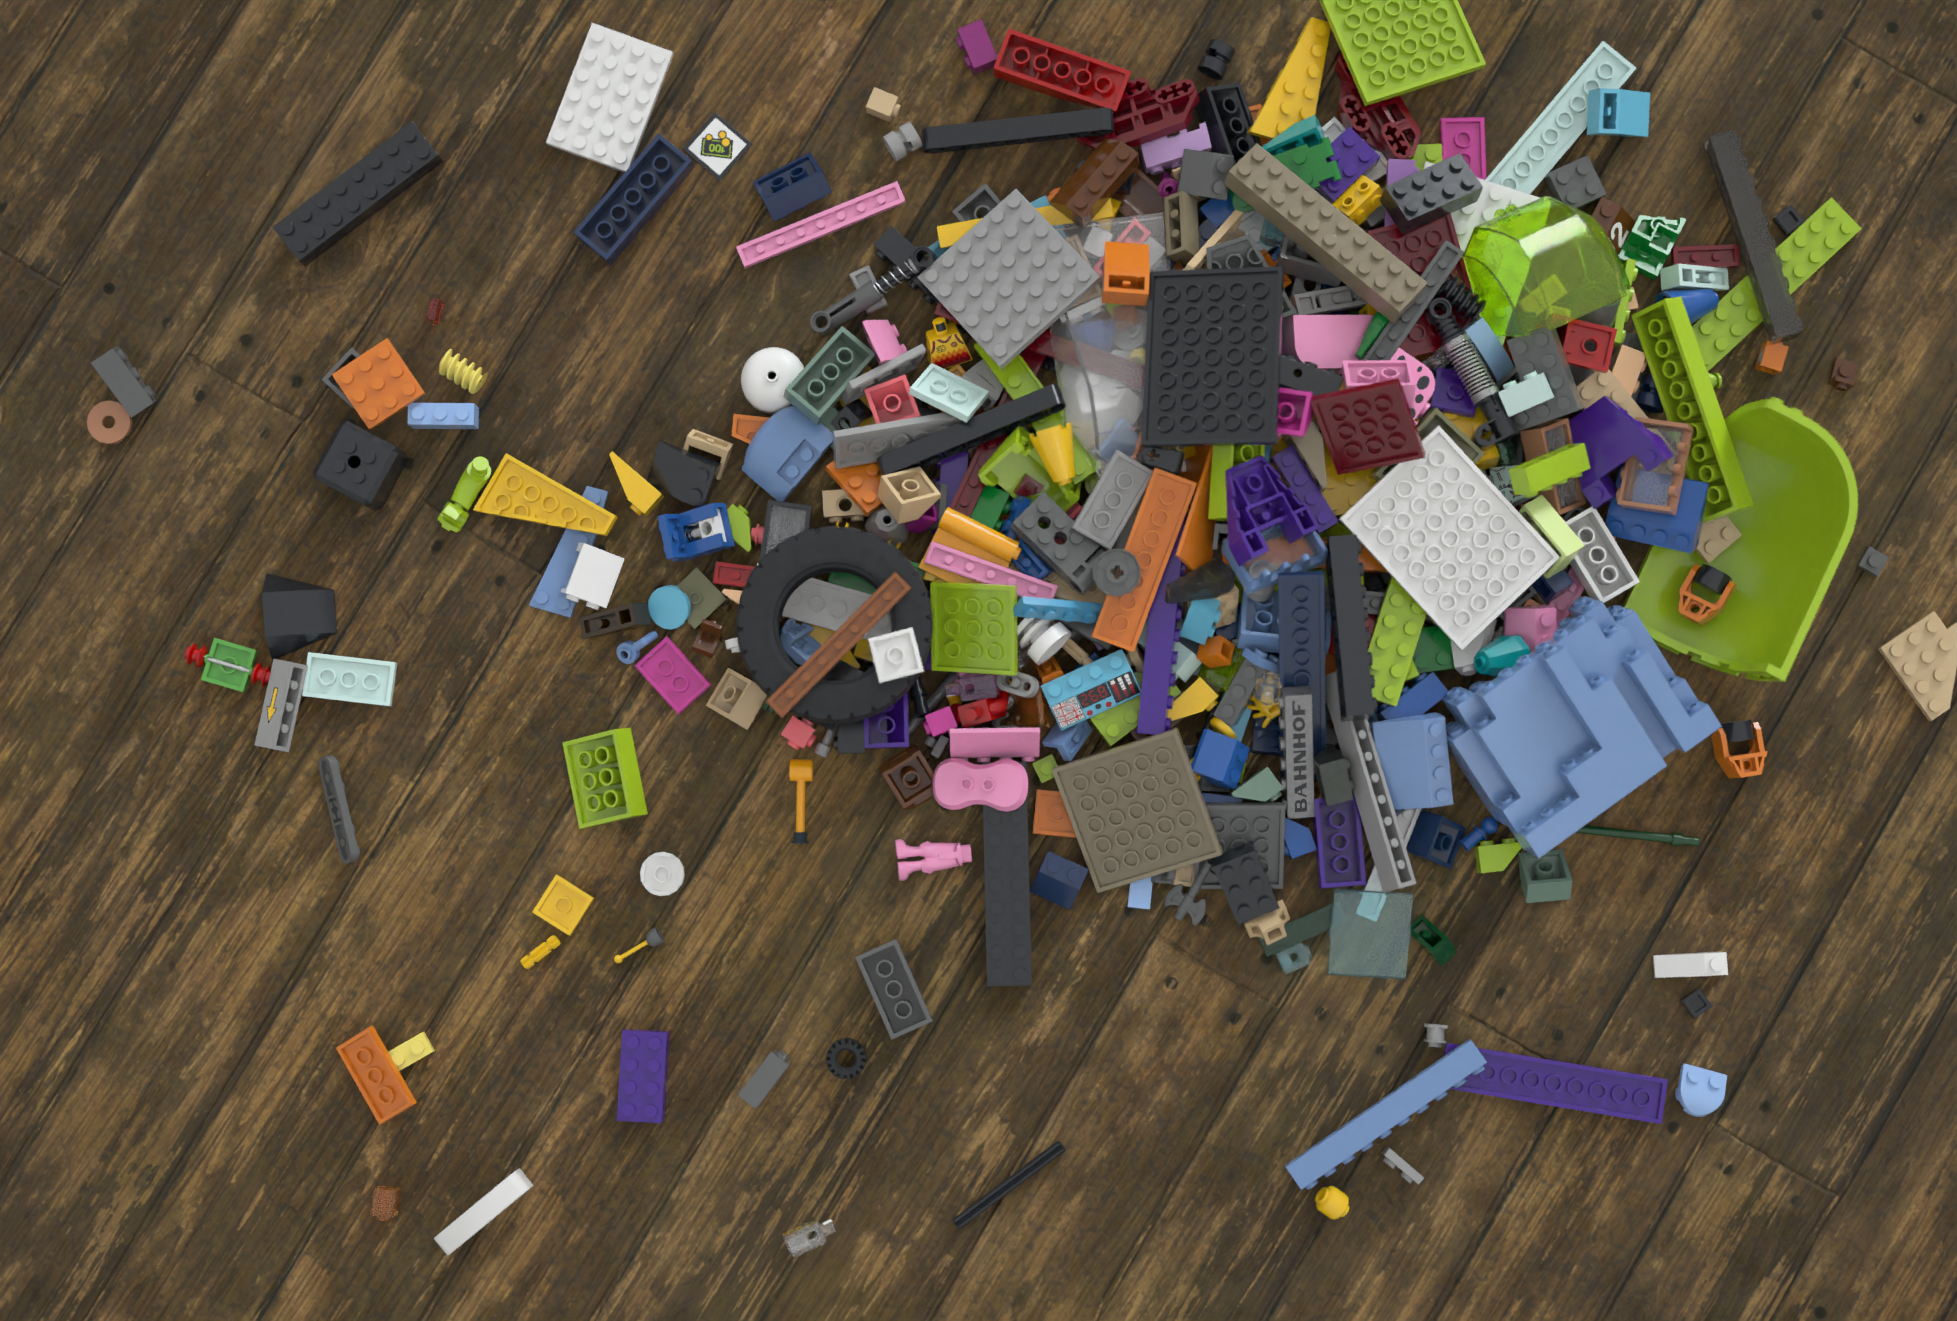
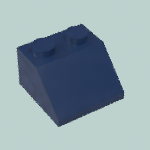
M1421 810L1413 834L1408 842L1407 852L1451 869L1460 846L1459 841L1463 838L1466 828L1443 816Z
M1047 851L1030 892L1070 910L1089 869Z

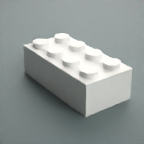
M1590 507L1566 521V524L1585 545L1570 562V565L1590 598L1605 603L1640 582L1596 509Z

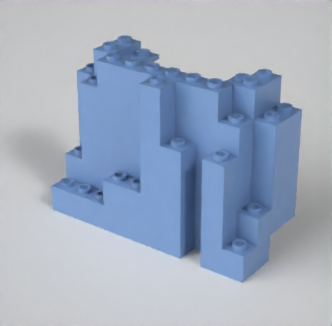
M1587 596L1576 599L1573 602V606L1568 608L1572 617H1566L1560 621V625L1553 634V638L1538 644L1535 647V651L1520 657L1516 661L1517 664L1511 668L1503 669L1499 672L1496 679L1488 682L1478 681L1469 687V691L1462 687L1452 688L1446 693L1447 696L1442 699L1456 720L1446 724L1449 752L1491 816L1509 827L1521 847L1537 858L1542 857L1665 768L1667 765L1662 758L1673 750L1678 749L1686 753L1722 727L1709 705L1698 701L1687 681L1674 674L1635 610L1619 605L1606 608L1602 601Z

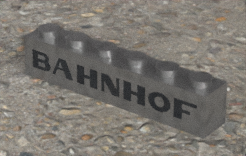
M1309 686L1282 688V696H1278L1279 709H1282V716L1279 717V729L1283 730V737H1279L1280 750H1283V757H1280V769L1284 771V777L1280 778V784L1284 788L1281 791H1284L1285 798H1281V802L1285 803L1288 819L1314 817L1312 694Z

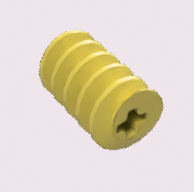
M449 349L440 361L439 374L442 376L446 375L448 380L454 379L455 384H461L463 389L469 388V392L475 394L485 383L488 372L481 375L482 367L475 371V363L472 362L469 366H466L468 359L464 358L460 362V354L457 353L452 357L453 350Z

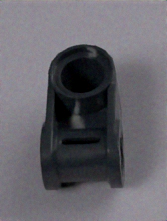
M1146 447L1141 451L1139 459L1141 464L1147 468H1158L1180 476L1185 453L1164 447ZM1153 452V456L1156 458L1149 461L1150 457L1146 456V454Z

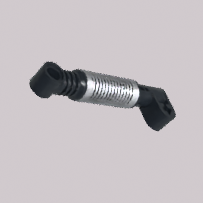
M1437 298L1429 305L1426 311V319L1434 327H1437L1438 335L1440 337L1443 336L1441 338L1442 348L1446 355H1448V358H1451L1450 361H1453L1451 364L1454 365L1453 368H1457L1455 372H1458L1457 375H1460L1459 378L1462 379L1461 382H1464L1465 389H1468L1467 392H1471L1469 396H1472L1471 399L1475 407L1481 410L1487 421L1480 425L1471 436V441L1482 451H1485L1515 436L1519 431L1511 417H1508L1498 393L1500 391L1495 386V382L1491 379L1489 372H1487L1486 365H1483L1482 358H1479L1478 351H1476V348H1473L1474 344L1470 341L1467 332L1458 328L1459 324L1455 323L1457 320L1453 318L1451 303L1444 298ZM1434 308H1440L1444 315H1437L1434 312ZM1491 430L1494 433L1487 440L1480 438V436H1486Z

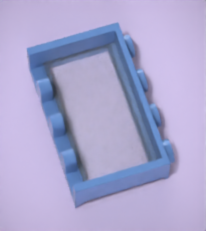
M1280 525L1261 532L1269 551L1256 560L1240 567L1229 549L1228 537L1223 540L1221 554H1224L1243 585L1246 595L1278 583V573L1306 572L1325 564L1328 549L1316 531L1301 540L1289 544Z

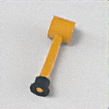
M790 759V781H797L796 832H794L791 843L809 844L807 832H805L806 781L813 780V759Z

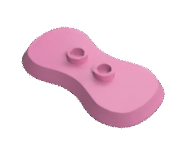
M949 758L942 761L935 769L932 786L933 794L939 805L950 810L982 804L1000 811H1013L1019 808L1026 800L1028 776L1025 768L1017 761L1011 759H1003L986 765H977L960 758Z

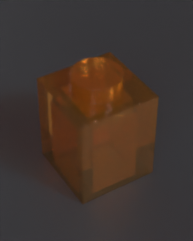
M375 1187L370 1215L377 1216V1220L390 1221V1218L397 1216L401 1188Z

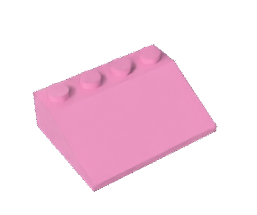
M1040 728L950 729V758H960L968 761V758H977V762H990V758H999V760L1021 758V762H1035V757H1039Z

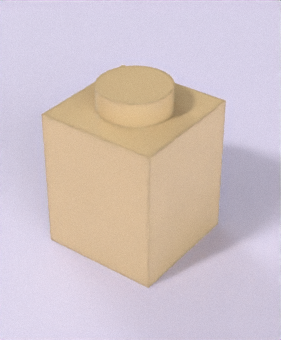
M874 87L866 105L867 113L890 123L893 117L898 116L901 108L897 96Z

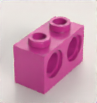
M950 706L925 715L927 721H924L923 725L927 735L932 734L933 738L949 733L950 729H958Z

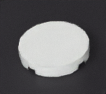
M667 852L652 854L643 862L640 870L643 886L651 894L658 896L670 895L676 892L683 884L685 877L684 866L680 859Z

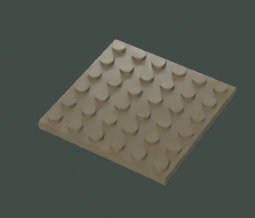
M1178 728L1052 769L1097 893L1223 854Z

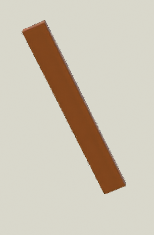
M895 572L766 703L783 718L875 626L911 587Z

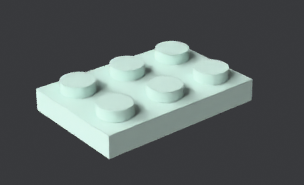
M931 363L910 387L909 394L967 423L988 398L989 391Z

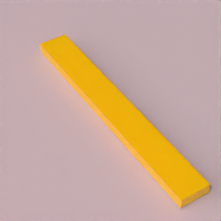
M1111 198L1090 222L1114 218ZM1051 205L1035 208L1053 228L1076 225L1075 222ZM982 218L937 226L940 248H950Z

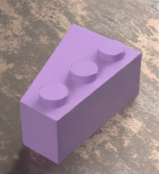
M1206 122L1199 124L1200 129L1187 132V129L1180 130L1178 135L1170 137L1166 135L1141 144L1139 151L1145 174L1151 173V175L1162 173L1163 169L1172 168L1174 170L1181 167L1184 149L1210 152L1212 146Z

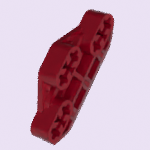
M1341 52L1335 64V72L1341 81L1337 115L1345 130L1350 126L1371 148L1383 153L1387 160H1412L1417 149L1421 130L1399 95L1365 106ZM1390 106H1392V109L1390 110L1391 114L1387 109Z
M1144 78L1128 81L1116 113L1113 112L1114 132L1107 135L1076 138L1077 143L1089 146L1094 152L1106 138L1122 141L1133 148L1186 129L1193 119L1190 112L1193 111V107H1196L1200 100L1194 82L1185 79L1156 90L1151 89Z

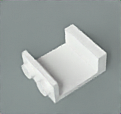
M579 543L576 549L579 555L567 587L562 588L561 592L567 594L566 599L577 603L579 599L586 601V606L592 609L599 610V607L607 608L624 558L591 545Z

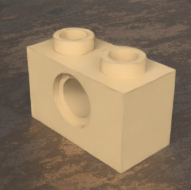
M843 489L822 491L824 519L829 520V523H836L837 521L840 523L842 519L851 518L852 522L864 521V517H868ZM843 501H849L852 504L849 511L840 510V504Z

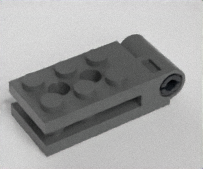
M1043 492L1013 521L1010 529L1069 587L1084 595L1095 584L1092 569L1096 559L1105 551L1100 549V546L1095 541L1072 529L1074 521ZM1038 523L1046 524L1047 529L1040 528ZM1054 538L1061 539L1064 544H1057Z

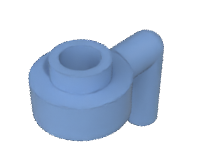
M651 631L636 642L627 640L617 647L619 660L625 664H631L636 661L640 656V649L658 638L657 632Z

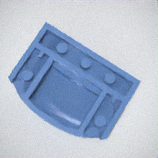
M795 406L784 408L771 416L756 432L745 453L742 471L774 499L784 502L833 444V432L821 422L816 425Z

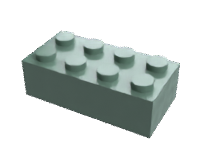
M841 326L785 389L783 397L818 425L841 399L848 382L861 376L873 363L876 354Z

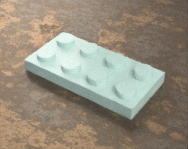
M308 652L306 663L308 668L302 696L392 707L397 669L396 662Z

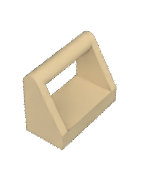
M692 429L687 435L683 449L690 451L693 446L722 457L721 467L717 476V480L720 481L734 444Z

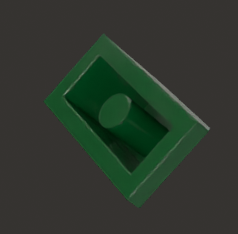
M1423 914L1406 928L1409 934L1441 967L1458 952L1449 938Z

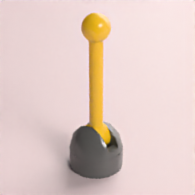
M654 927L648 931L644 942L622 955H616L614 957L615 963H621L625 957L647 944L653 947L661 945L665 942L663 935L657 927Z

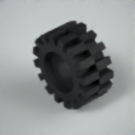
M850 1038L839 1039L834 1042L826 1054V1064L832 1075L839 1077V1079L847 1080L855 1078L862 1072L867 1059L862 1045ZM843 1050H849L855 1056V1062L850 1067H842L838 1063V1054Z

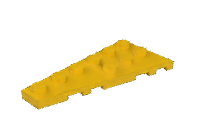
M1314 17L1308 19L1295 48L1288 56V61L1275 80L1262 109L1259 110L1254 124L1248 130V134L1272 140L1293 124L1315 115L1331 29L1329 22Z
M507 453L473 509L476 512L603 536L608 535L618 518Z

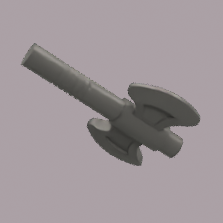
M1205 861L1186 894L1183 893L1184 886L1182 884L1175 886L1168 892L1164 906H1178L1174 916L1177 920L1182 921L1184 916L1189 913L1193 925H1197L1204 917L1206 900L1203 898L1196 902L1195 899L1213 867L1211 862Z

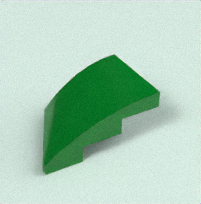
M1639 215L1615 262L1623 265L1627 258L1636 260L1635 268H1638V273L1656 280L1686 219L1670 220L1660 216L1653 218Z

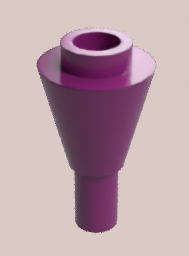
M1164 172L1161 175L1162 180L1158 187V192L1162 198L1177 193L1178 182L1171 178L1169 173Z

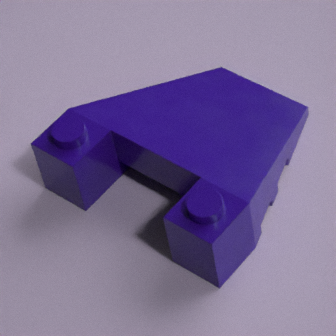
M1606 395L1569 421L1573 444L1585 443L1590 469L1583 471L1579 479L1581 490L1594 509L1605 505L1616 497L1617 487L1608 474L1636 455L1647 472L1658 468L1674 457L1660 436L1644 427L1643 423L1627 414L1626 410Z
M1262 455L1225 471L1228 546L1239 567L1256 560L1269 551L1261 535L1263 531L1280 525L1289 544H1292L1320 528L1308 505L1305 502L1302 504L1294 495L1295 491L1291 487L1287 488L1279 479L1281 476Z

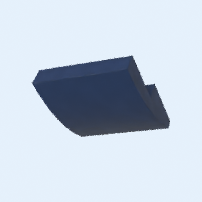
M1280 715L1275 717L1266 728H1262V723L1266 716L1254 718L1251 753L1281 756L1279 746Z

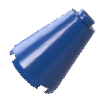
M1712 289L1668 290L1657 294L1654 301L1655 304L1663 299L1682 297L1690 323L1692 324L1714 311L1718 306L1719 297Z

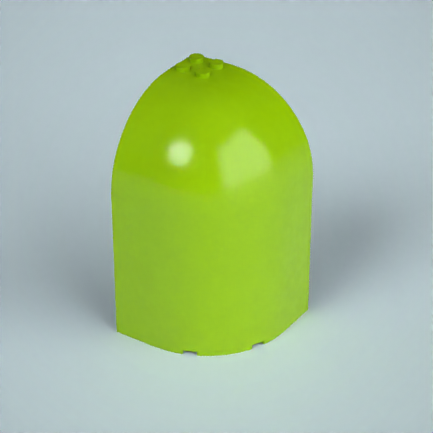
M1775 397L1745 404L1725 419L1754 506L1727 516L1742 536L1710 563H1705L1696 550L1691 554L1650 545L1636 575L1640 582L1630 588L1622 607L1635 610L1655 644L1678 655L1680 652L1690 655L1693 662L1738 677L1739 673L1746 674L1745 678L1749 680L1785 682L1853 534L1858 511V492L1851 464L1845 452L1832 435L1819 424L1805 417L1801 410L1793 407L1789 408L1783 405L1784 402ZM1695 564L1700 567L1702 564H1707L1730 576L1732 578L1731 582L1736 585L1723 612L1703 626L1682 617L1679 613V590ZM1695 582L1692 586V594L1710 603L1717 602L1721 595L1713 593ZM1699 608L1694 609L1693 612H1698Z

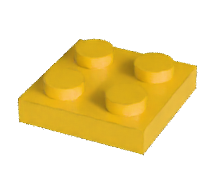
M556 874L532 913L571 936L594 900V897Z

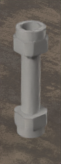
M840 723L837 724L833 732L827 729L821 743L818 742L814 753L826 758L830 750L829 745Z

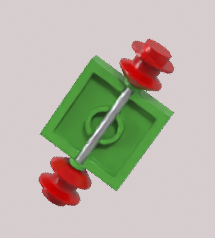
M214 638L209 654L205 646L197 649V644L195 643L191 647L188 646L185 651L184 658L187 659L188 665L194 661L199 668L206 663L201 678L203 681L244 693L246 692L250 676L253 684L261 681L262 686L265 687L269 682L271 666L268 665L266 669L262 668V663L254 666L258 650Z

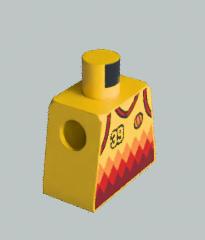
M944 317L934 319L932 321L934 329L925 333L929 364L933 363L946 369L971 361V354L956 324H946Z

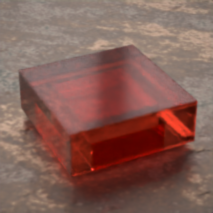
M433 297L430 300L426 318L431 323L439 325L444 303L440 299Z

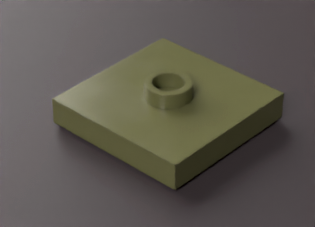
M697 567L677 585L689 597L691 614L687 621L695 630L701 625L703 619L709 618L727 600Z

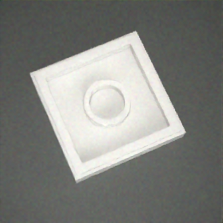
M913 627L868 639L879 683L924 672Z

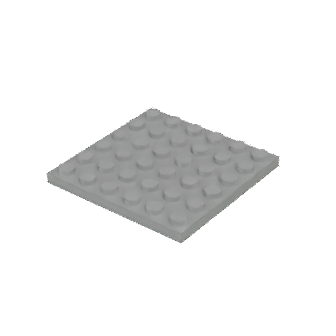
M1017 189L1012 191L918 276V279L1001 369L1102 280L1092 267Z

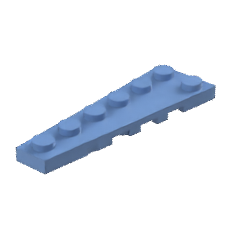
M587 486L582 497L605 509L609 492ZM571 529L565 530L530 601V607L569 618L573 617L577 602L566 599L567 594L562 593L561 589L566 588L579 555V552L576 551L578 544L585 543L594 546L597 534Z

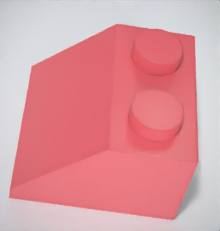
M906 375L864 389L876 424L921 416L914 396L909 394L910 385Z

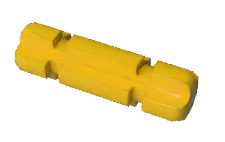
M552 935L547 939L546 943L543 942L532 950L530 955L523 957L520 960L521 964L526 969L531 968L535 965L534 962L544 958L551 952L552 948H557L561 944L557 936Z

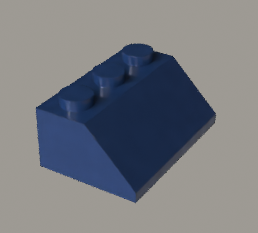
M811 153L753 181L773 221L783 219L788 214L803 209L807 204L822 199L832 192L823 171Z

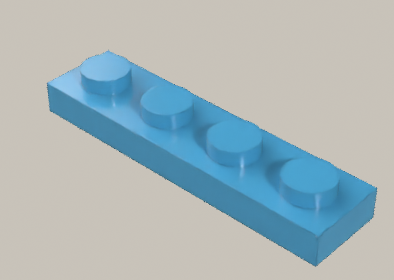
M1022 596L1013 608V612L1016 617L1095 623L1103 604Z

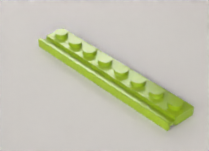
M978 343L974 345L977 353L986 362L1012 400L1044 388L1020 354L1001 369ZM1060 411L1030 425L1037 432L1058 425H1064V428H1067L1066 423H1069V421ZM1072 426L1075 477L1071 478V480L1077 486L1096 471L1102 469V466Z

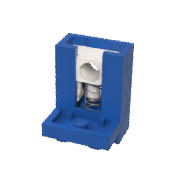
M711 503L680 514H663L658 516L659 530L662 535L663 549L667 559L688 561L735 546L726 503Z

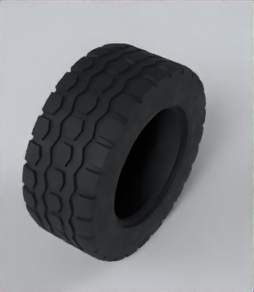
M837 526L806 530L776 545L777 547L765 554L759 561L760 563L750 573L746 581L747 583L742 590L737 610V639L746 668L756 684L769 698L799 669L784 651L780 641L781 618L784 607L790 596L801 584L812 577L824 573H849L866 580L878 590L896 572L911 589L889 610L892 621L891 633L913 627L922 666L924 667L929 654L933 633L932 607L927 589L908 558L895 546L877 535L856 528ZM874 664L861 675L847 680L829 681L821 679L790 712L800 717L823 723H849L864 720L883 712L900 700L916 682L920 673L879 683Z

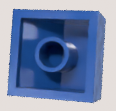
M1204 729L1191 764L1193 772L1215 786L1236 790L1250 748L1238 740Z

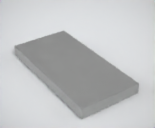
M921 344L849 381L841 400L847 405L865 396L864 389L915 370L926 353V348Z
M1115 450L1071 528L1108 550L1112 549L1146 490L1153 471L1119 450Z

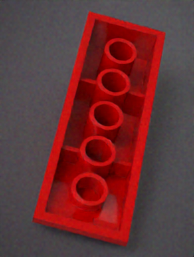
M1009 28L993 68L994 77L1073 103L1093 108H1111L1115 113L1118 110L1131 75L1129 70Z

